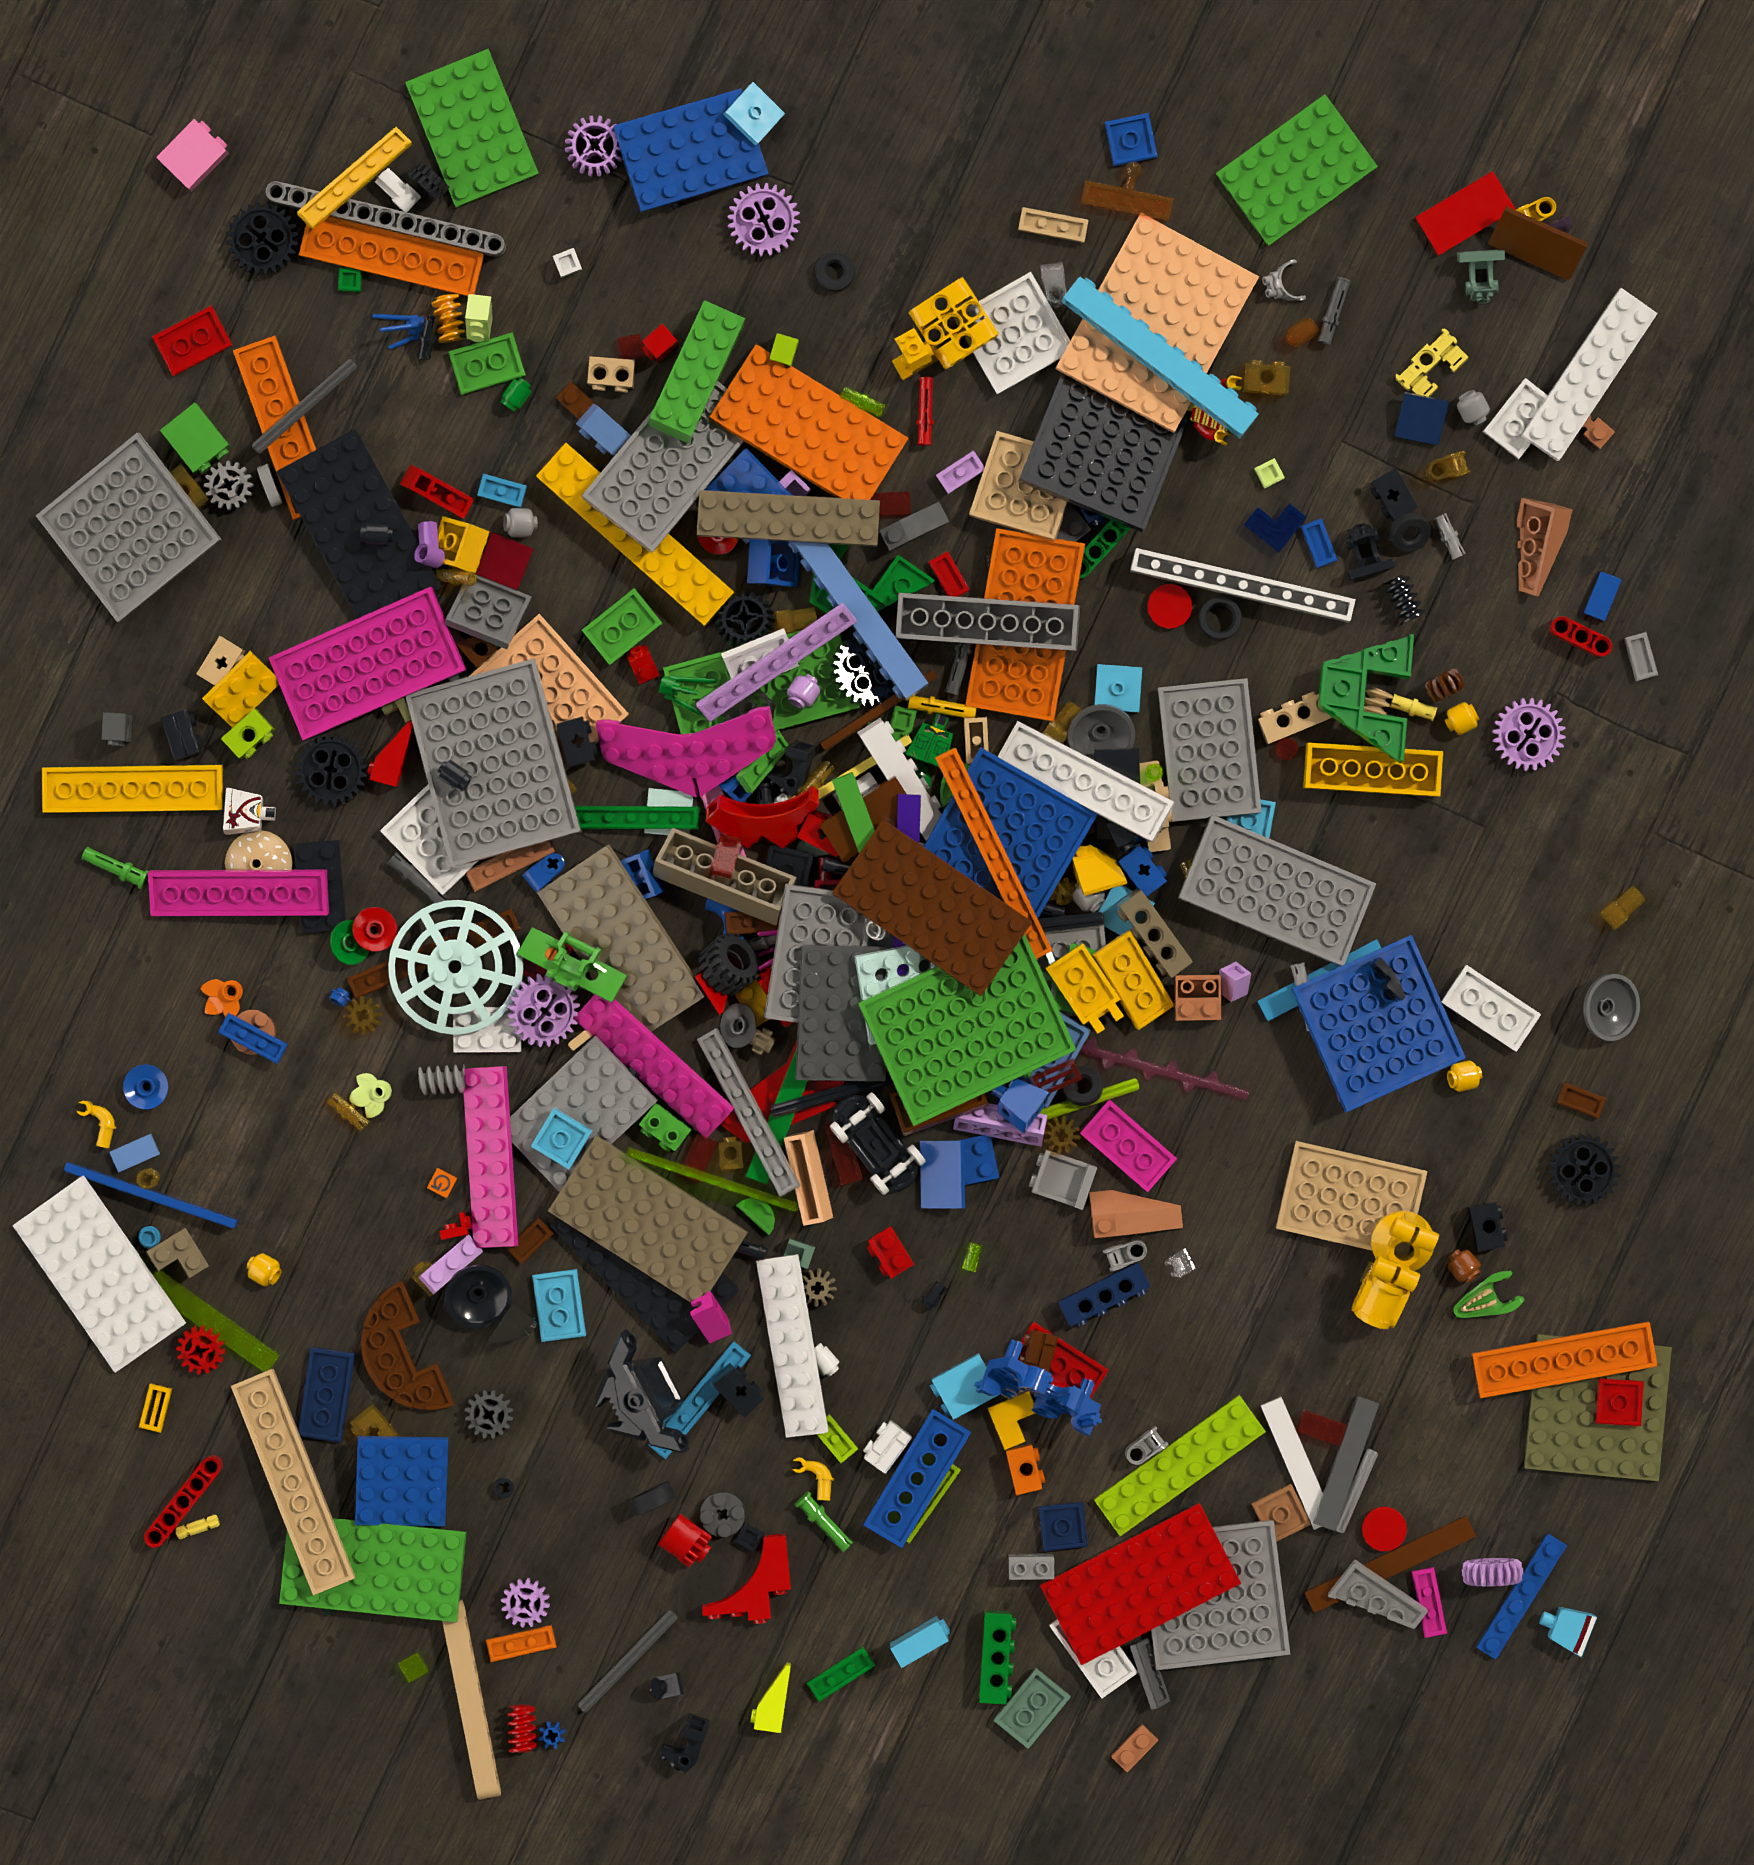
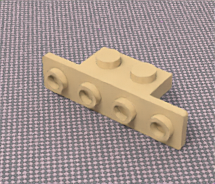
M1159 762L1140 763V785L1169 799L1168 786L1164 787L1161 780ZM1172 812L1168 815L1160 830L1161 833L1158 834L1153 843L1147 842L1150 852L1171 849L1168 827L1169 822H1173Z

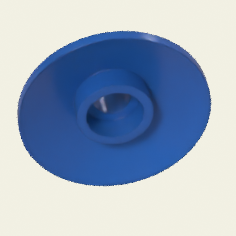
M153 1065L136 1066L128 1072L124 1079V1095L130 1104L139 1109L155 1108L167 1096V1078L159 1068ZM146 1082L151 1085L149 1091L143 1089V1085Z

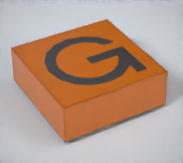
M437 1168L427 1188L448 1198L458 1178Z

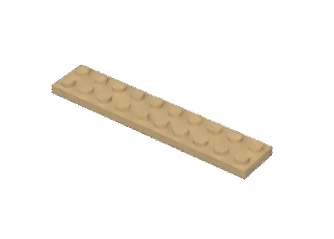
M274 1369L232 1385L231 1388L312 1594H319L355 1579L352 1566Z

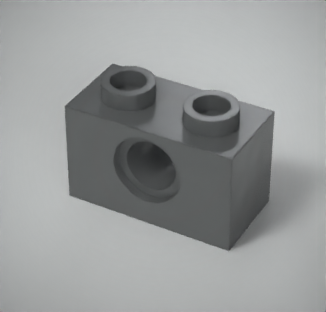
M103 712L102 740L108 741L107 745L124 746L125 742H131L132 715Z

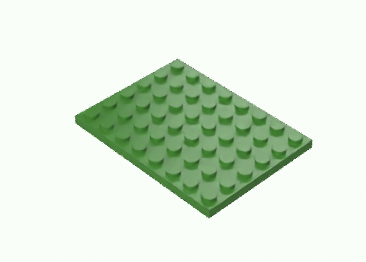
M1025 934L981 997L936 966L858 1002L859 1008L913 1126L1076 1051Z

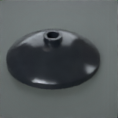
M471 1265L459 1270L449 1280L445 1289V1305L448 1313L457 1323L467 1328L484 1329L497 1324L506 1316L512 1303V1290L508 1279L502 1272L488 1265ZM477 1288L482 1290L478 1294L474 1293V1290Z

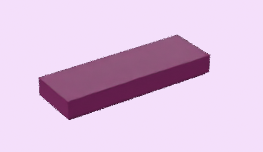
M1434 1567L1411 1571L1417 1602L1428 1610L1421 1620L1424 1637L1428 1638L1447 1634Z

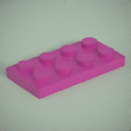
M1110 1099L1080 1132L1081 1135L1147 1192L1177 1159Z

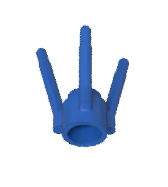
M372 315L376 319L408 320L404 325L380 328V332L407 329L408 335L413 334L389 345L388 348L390 350L413 340H419L418 337L423 328L424 317H418V315Z

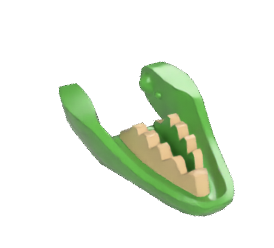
M1511 1270L1502 1271L1489 1276L1467 1293L1455 1305L1454 1314L1460 1318L1505 1314L1517 1309L1525 1299L1523 1296H1516L1507 1303L1499 1301L1494 1291L1493 1283L1504 1278L1509 1279L1513 1274Z

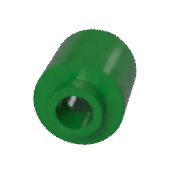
M521 377L519 380L514 378L503 393L501 403L516 412L532 393V390L529 389L531 384Z

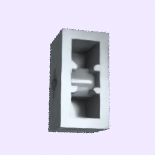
M1008 1554L1009 1580L1054 1579L1053 1554Z

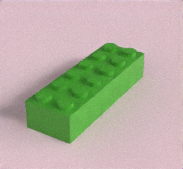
M704 300L650 416L648 426L690 444L743 329L745 318Z

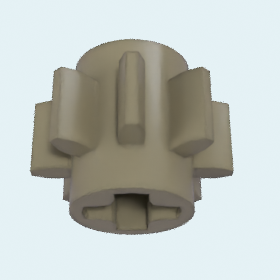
M763 1027L762 1031L756 1029L755 1036L749 1043L754 1046L752 1051L759 1055H762L763 1051L769 1054L776 1038L771 1036L773 1031Z

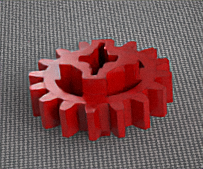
M202 1325L199 1330L196 1326H193L191 1332L186 1330L183 1333L185 1337L179 1338L178 1341L182 1345L176 1347V1350L181 1351L177 1358L184 1359L182 1367L188 1364L190 1366L189 1372H192L195 1368L199 1375L203 1369L208 1374L211 1372V1367L217 1369L219 1367L217 1362L221 1363L224 1360L220 1355L226 1352V1349L221 1348L225 1340H218L221 1334L217 1333L214 1335L213 1327L207 1331L205 1330V1325ZM192 1338V1347L187 1349V1344ZM198 1347L208 1348L204 1353L198 1350L195 1351ZM215 1350V1356L213 1360L210 1361V1353Z

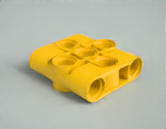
M963 277L909 312V315L945 370L999 335ZM972 297L971 300H969V301H967L966 303L962 304L963 302H965L966 300H968L969 298ZM941 298L946 299L948 302L947 308L943 311L936 308V303ZM971 305H976L979 308V313L975 317L967 315V309ZM953 317L958 318L960 321L959 327L955 330L950 329L948 326L949 320ZM933 330H939L941 333V338L936 342H932L929 338V334ZM965 336L972 339V344L967 349L962 348L960 345L961 339ZM952 339L951 341H949L948 343H946L945 345H943V346L940 347L939 349H937V350L935 349V348L939 347L940 345L944 344L945 342H947L948 340Z

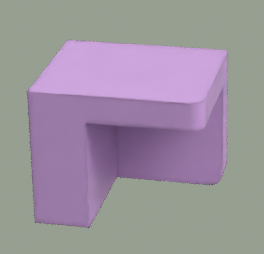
M792 470L779 481L792 496H806L811 491Z
M1237 962L1220 969L1221 994L1232 1002L1248 994L1251 973Z

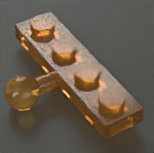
M1129 162L1125 166L1124 172L1127 176L1125 188L1085 180L1081 204L1169 221L1173 198L1134 190L1136 179L1142 174V167L1138 162Z

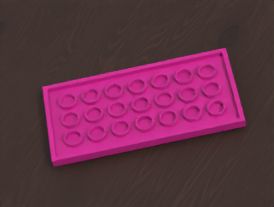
M432 587L269 657L302 740L312 738L466 671L450 629L447 625H444L445 617Z

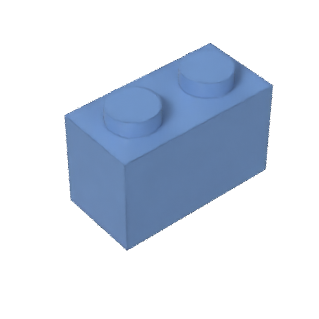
M594 403L576 423L581 428L579 433L587 440H590V438L594 439L597 442L595 447L604 455L608 452L614 456L631 436Z

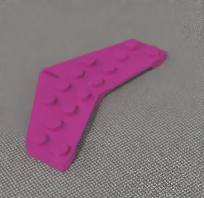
M770 706L755 708L747 714L690 734H673L620 724V721L610 719L597 720L596 722L602 756L607 762L694 797L698 795L695 778L697 779L701 797L770 751L776 743Z

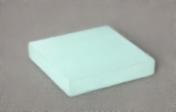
M649 788L647 806L692 807L693 796L684 792ZM645 829L644 833L669 835L671 829ZM677 829L690 834V829Z

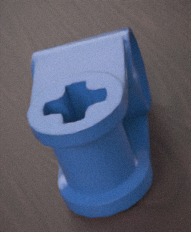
M549 854L539 863L533 865L522 876L537 893L563 870L565 860L560 854ZM550 858L553 860L558 859V868L549 867L551 864Z

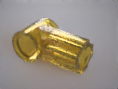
M815 607L791 611V609L782 610L772 614L776 617V621L773 623L775 625L774 631L776 632L784 628L786 634L795 632V630L805 629L817 621Z
M1069 701L1042 734L1063 744L1068 737L1071 721L1082 710Z
M1631 886L1616 901L1609 903L1599 914L1613 930H1616L1646 899L1638 889Z

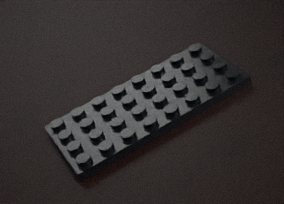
M356 429L276 471L357 619L426 588L432 587L433 591L442 588L432 567L415 560V550L419 543ZM367 524H388L389 529H393V542H388V547L361 544V526H366Z
M557 1218L550 1225L676 1353L700 1330L690 1313L699 1307H693L691 1302L563 1220ZM722 1272L711 1289V1293L722 1308L740 1289Z

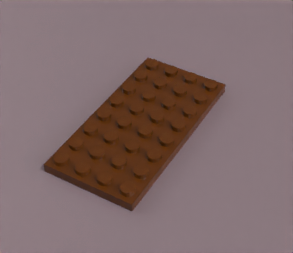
M884 819L832 892V895L980 997L1032 923L1028 918Z

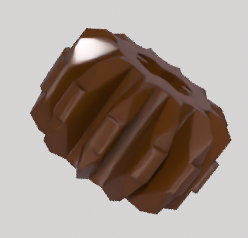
M1457 669L1445 671L1425 684L1429 697L1435 702L1450 697L1465 686L1463 677Z

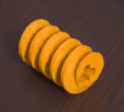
M458 294L439 296L434 298L437 300L431 303L432 307L438 308L433 314L440 317L437 325L441 327L436 330L438 334H443L438 338L440 343H451L465 339L460 338V335L465 333V330L458 329V326L464 323V321L457 320V317L462 315V312L455 311V308L461 305L460 303L453 302L454 299L459 297Z

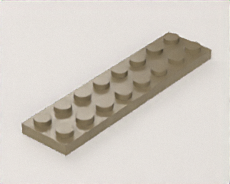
M699 490L697 536L877 547L880 501Z

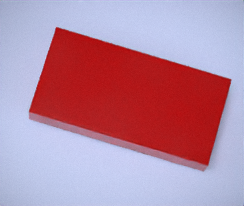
M948 551L928 562L947 596L959 597L970 591Z

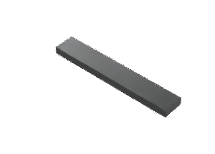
M1360 1396L1356 1397L1313 1521L1314 1524L1333 1531L1336 1530L1379 1403Z

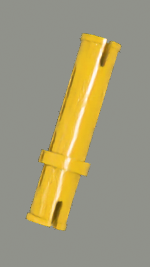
M913 696L909 699L908 709L927 711V714L931 715L933 712L962 718H975L976 714L975 707L936 700L932 696L930 698ZM921 703L940 706V708H939V707H933V706H927V705H921ZM944 707L954 708V709H959V710H964V711L962 712V711L950 710V709H945Z

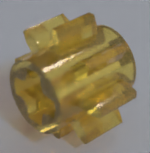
M1061 878L1050 900H1055L1056 905L1069 904L1073 899L1072 894L1076 890L1074 882L1069 883L1068 878Z

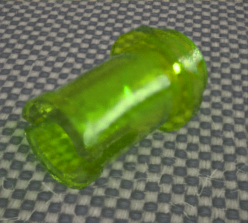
M1153 763L1147 766L1145 775L1149 780L1157 781L1162 777L1163 769L1159 764ZM1152 768H1156L1158 770L1157 776H1153L1151 774Z
M969 1242V1245L965 1247L967 1252L962 1269L976 1272L979 1255L983 1253V1250H981L982 1245Z

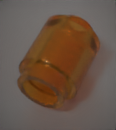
M1311 317L1303 318L1286 329L1287 335L1284 337L1291 347L1299 348L1316 337L1315 334L1319 332V329Z

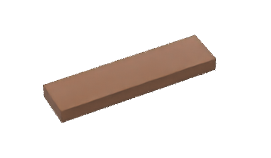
M547 841L497 855L471 868L466 872V876L474 892L554 853L555 850L551 842Z

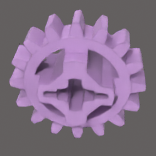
M520 1578L518 1579V1585H515L513 1582L510 1583L511 1591L505 1589L504 1593L507 1597L502 1598L501 1602L506 1603V1605L502 1607V1611H508L506 1619L514 1618L513 1625L519 1621L521 1622V1627H524L526 1622L532 1627L534 1625L533 1620L540 1623L542 1621L540 1615H547L544 1608H549L550 1603L545 1602V1600L550 1596L549 1594H543L545 1586L537 1587L539 1581L531 1584L530 1578H527L526 1583H523ZM521 1588H529L534 1591L531 1593L524 1592ZM512 1595H514L516 1599V1605H514V1607H511ZM521 1598H523L524 1600H527V1599L529 1598V1599H530V1603H529V1606H530V1607H528V1606H526V1605L522 1607V1606H521V1602H522V1599H521ZM540 1598L541 1603L539 1611L535 1607V1601ZM527 1613L530 1617H521L518 1614Z

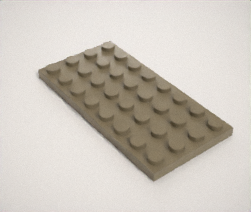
M610 845L605 846L537 892L563 934L567 931L570 933V936L596 949L598 947L602 949L598 961L627 975L614 999L649 1031L652 1032L707 996ZM572 947L580 960L585 959L588 961L590 959V955ZM595 970L588 971L593 980L598 977V973Z
M598 1135L595 1136L548 1212L689 1302L711 1291L748 1233L742 1227Z

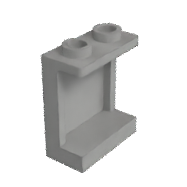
M1045 1149L1044 1153L1040 1152L1036 1163L1037 1166H1040L1037 1175H1032L1029 1187H1032L1031 1192L1083 1210L1097 1167Z

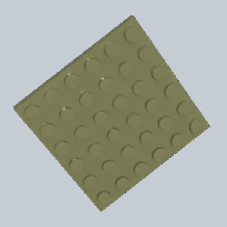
M1537 1334L1536 1341L1564 1336ZM1654 1345L1657 1367L1531 1389L1524 1468L1659 1481L1672 1347ZM1598 1378L1644 1381L1641 1426L1595 1423Z

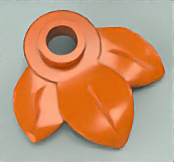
M214 979L202 985V992L210 996L205 1006L206 1014L216 1015L223 1012L225 1017L228 1013L235 1016L240 1010L239 999L243 994V988L240 983L234 980L224 983L221 980ZM230 987H233L236 990V993L233 996L228 994V989Z

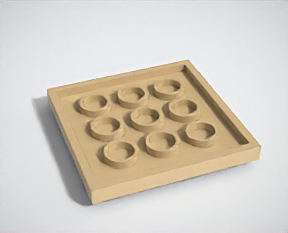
M997 431L969 513L970 517L1055 541L1068 502L1018 482L1034 441Z

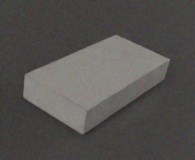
M1644 632L1624 638L1635 681L1657 676L1658 672L1647 633Z

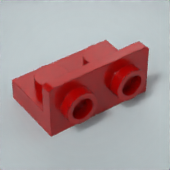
M891 1226L868 1239L870 1245L867 1246V1249L873 1258L876 1256L879 1258L882 1264L878 1266L885 1277L889 1275L893 1279L896 1275L914 1265Z

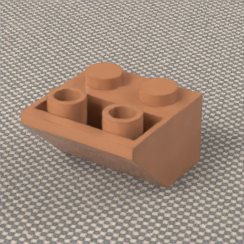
M1175 975V1020H1221V975Z

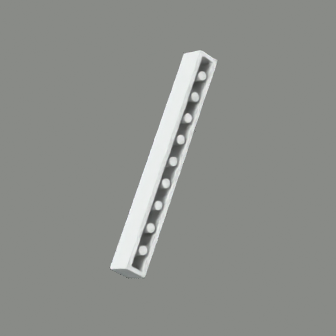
M1138 548L1135 549L1130 569L1132 573L1346 623L1351 621L1356 600Z

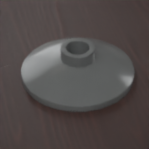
M735 1003L730 1005L722 1015L720 1023L721 1035L724 1041L731 1047L742 1048L747 1046L756 1033V1016L748 1005Z

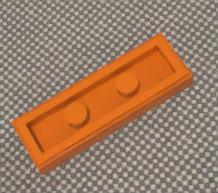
M552 1625L486 1639L490 1662L557 1647Z

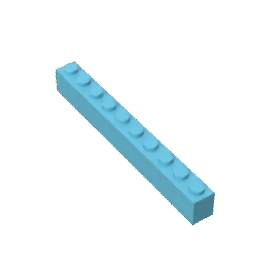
M1081 277L1076 280L1063 297V304L1240 439L1258 416L1254 405L1247 401L1245 403L1238 398L1239 395L1233 389H1226L1220 384L1221 381L1213 374L1208 375L1202 371L1203 367L1194 360L1189 361L1185 358V353L1176 346L1172 348L1166 343L1167 339L1164 336L1150 331L1147 323L1141 319L1137 321L1131 316L1130 310L1123 305L1120 307L1113 302L1114 299L1108 293L1098 291L1095 288L1096 285L1091 280Z

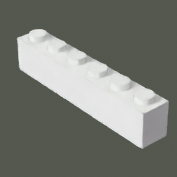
M879 718L857 733L887 780L895 775L907 794L921 795L920 833L927 841L941 816L938 809L942 806L935 795L930 797L926 791L930 787L923 777L919 779L915 771L918 768L911 758L907 760L903 753L906 749L901 741H895L891 734L894 733V730L889 722L886 721L884 723Z

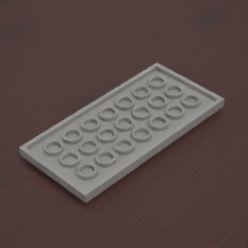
M720 382L717 383L690 444L648 426L651 412L583 493L581 498L645 549L653 553L697 500L699 490L707 488L744 443L737 436L709 420L710 415L727 388Z
M1211 815L1178 899L1338 966H1343L1353 945L1376 883Z

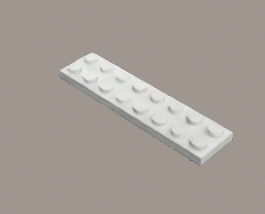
M1620 288L1521 436L1556 461H1559L1658 313Z
M1017 721L998 755L1002 760L1077 803L1152 843L1155 841L1175 805L1170 799Z
M799 1255L756 1260L786 1437L828 1432Z

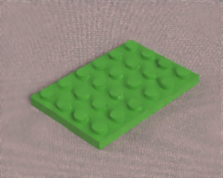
M489 49L405 82L444 180L450 187L448 190L456 208L539 175Z
M1324 94L1218 171L1216 176L1269 247L1378 166L1326 94Z

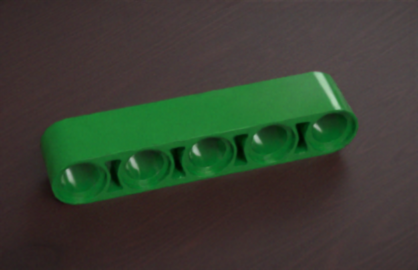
M1111 520L1084 549L1082 564L1085 566L1086 572L1080 575L1079 580L1088 576L1131 529L1130 527ZM1107 530L1115 532L1116 540L1114 542L1105 540L1104 533ZM1095 546L1101 550L1099 558L1094 559L1090 557L1089 549Z

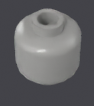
M1470 390L1459 397L1457 409L1464 422L1478 425L1487 419L1486 415L1489 413L1490 408L1481 392Z
M511 508L504 515V531H508L511 537H530L533 530L537 529V516H533L532 511L528 508Z
M1078 882L1073 886L1072 900L1082 911H1091L1093 913L1105 903L1104 891L1084 896Z

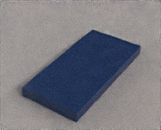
M310 1347L298 1428L301 1437L335 1442L343 1441L356 1353Z

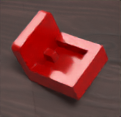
M647 645L636 646L626 653L639 684L660 676Z

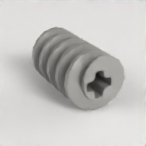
M464 1064L462 1071H459L457 1065H454L452 1072H450L448 1065H445L444 1072H441L439 1066H436L435 1073H432L430 1066L427 1067L426 1073H423L422 1068L419 1067V1085L424 1095H428L429 1089H431L433 1095H436L438 1088L442 1094L446 1093L447 1088L451 1094H454L456 1087L460 1093L464 1092L466 1086Z

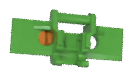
M532 927L517 955L546 969L547 978L573 991H576L578 987L585 989L611 1003L627 977L622 972L598 961L602 949L598 947L596 949L570 936V933L567 931L564 932L560 940H557ZM566 944L590 955V959L588 961L585 959L579 961L569 956L565 950ZM589 970H595L598 973V977L593 981L585 977Z

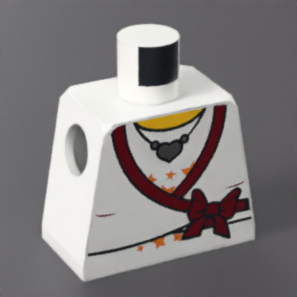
M226 788L223 825L225 834L261 831L262 820L275 821L276 807H263V797L261 795Z

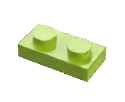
M829 1414L826 1416L828 1432L817 1435L839 1462L842 1463L858 1450V1447Z

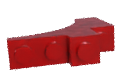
M811 786L792 799L772 804H748L732 800L720 794L707 806L706 822L746 848H749L754 842L757 843L762 836L784 848L796 840L798 825L803 822L805 816L817 809L819 805V790Z
M786 1533L764 1535L761 1559L750 1579L732 1595L713 1603L703 1604V1616H708V1619L722 1618L721 1614L739 1617L744 1616V1612H748V1620H753L754 1624L766 1623L767 1619H771L769 1592L773 1591L774 1595L786 1594L787 1590H791Z

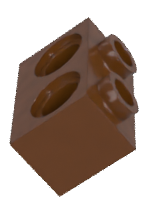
M454 628L450 631L455 644L477 668L498 651L495 648L497 645L474 636L464 639L461 631ZM481 643L488 646V652L483 656L476 653V647Z

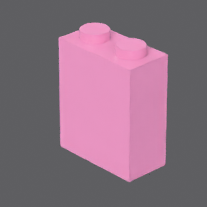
M195 119L157 156V159L191 192L229 154L225 149L228 145L218 136L214 139L209 134L211 129L203 121L198 123Z

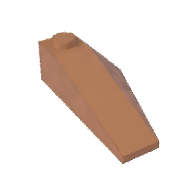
M1527 498L1521 499L1517 517V527L1520 528V541L1517 542L1518 548L1521 549V561L1518 563L1519 591L1539 596L1568 532L1573 509Z
M1114 1190L1089 1192L1094 1238L1183 1228L1181 1205Z

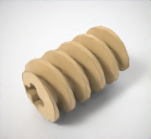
M1372 687L1373 690H1366L1365 693L1370 698H1365L1364 704L1366 706H1364V711L1386 715L1387 713L1382 707H1390V704L1385 700L1393 699V696L1375 687Z

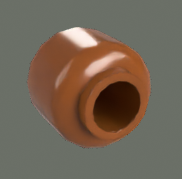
M1458 1249L1449 1256L1451 1261L1448 1264V1270L1458 1282L1466 1281V1283H1470L1481 1273L1479 1270L1481 1263L1470 1250L1461 1252Z

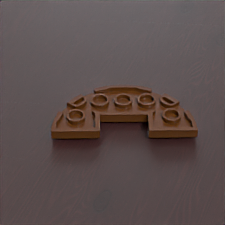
M402 1280L380 1295L366 1316L361 1340L365 1367L376 1386L397 1403L410 1408L438 1410L453 1406L455 1402L439 1364L436 1363L417 1371L400 1330L420 1322L408 1290Z

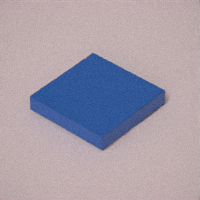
M1149 113L1105 122L1113 167L1158 157Z

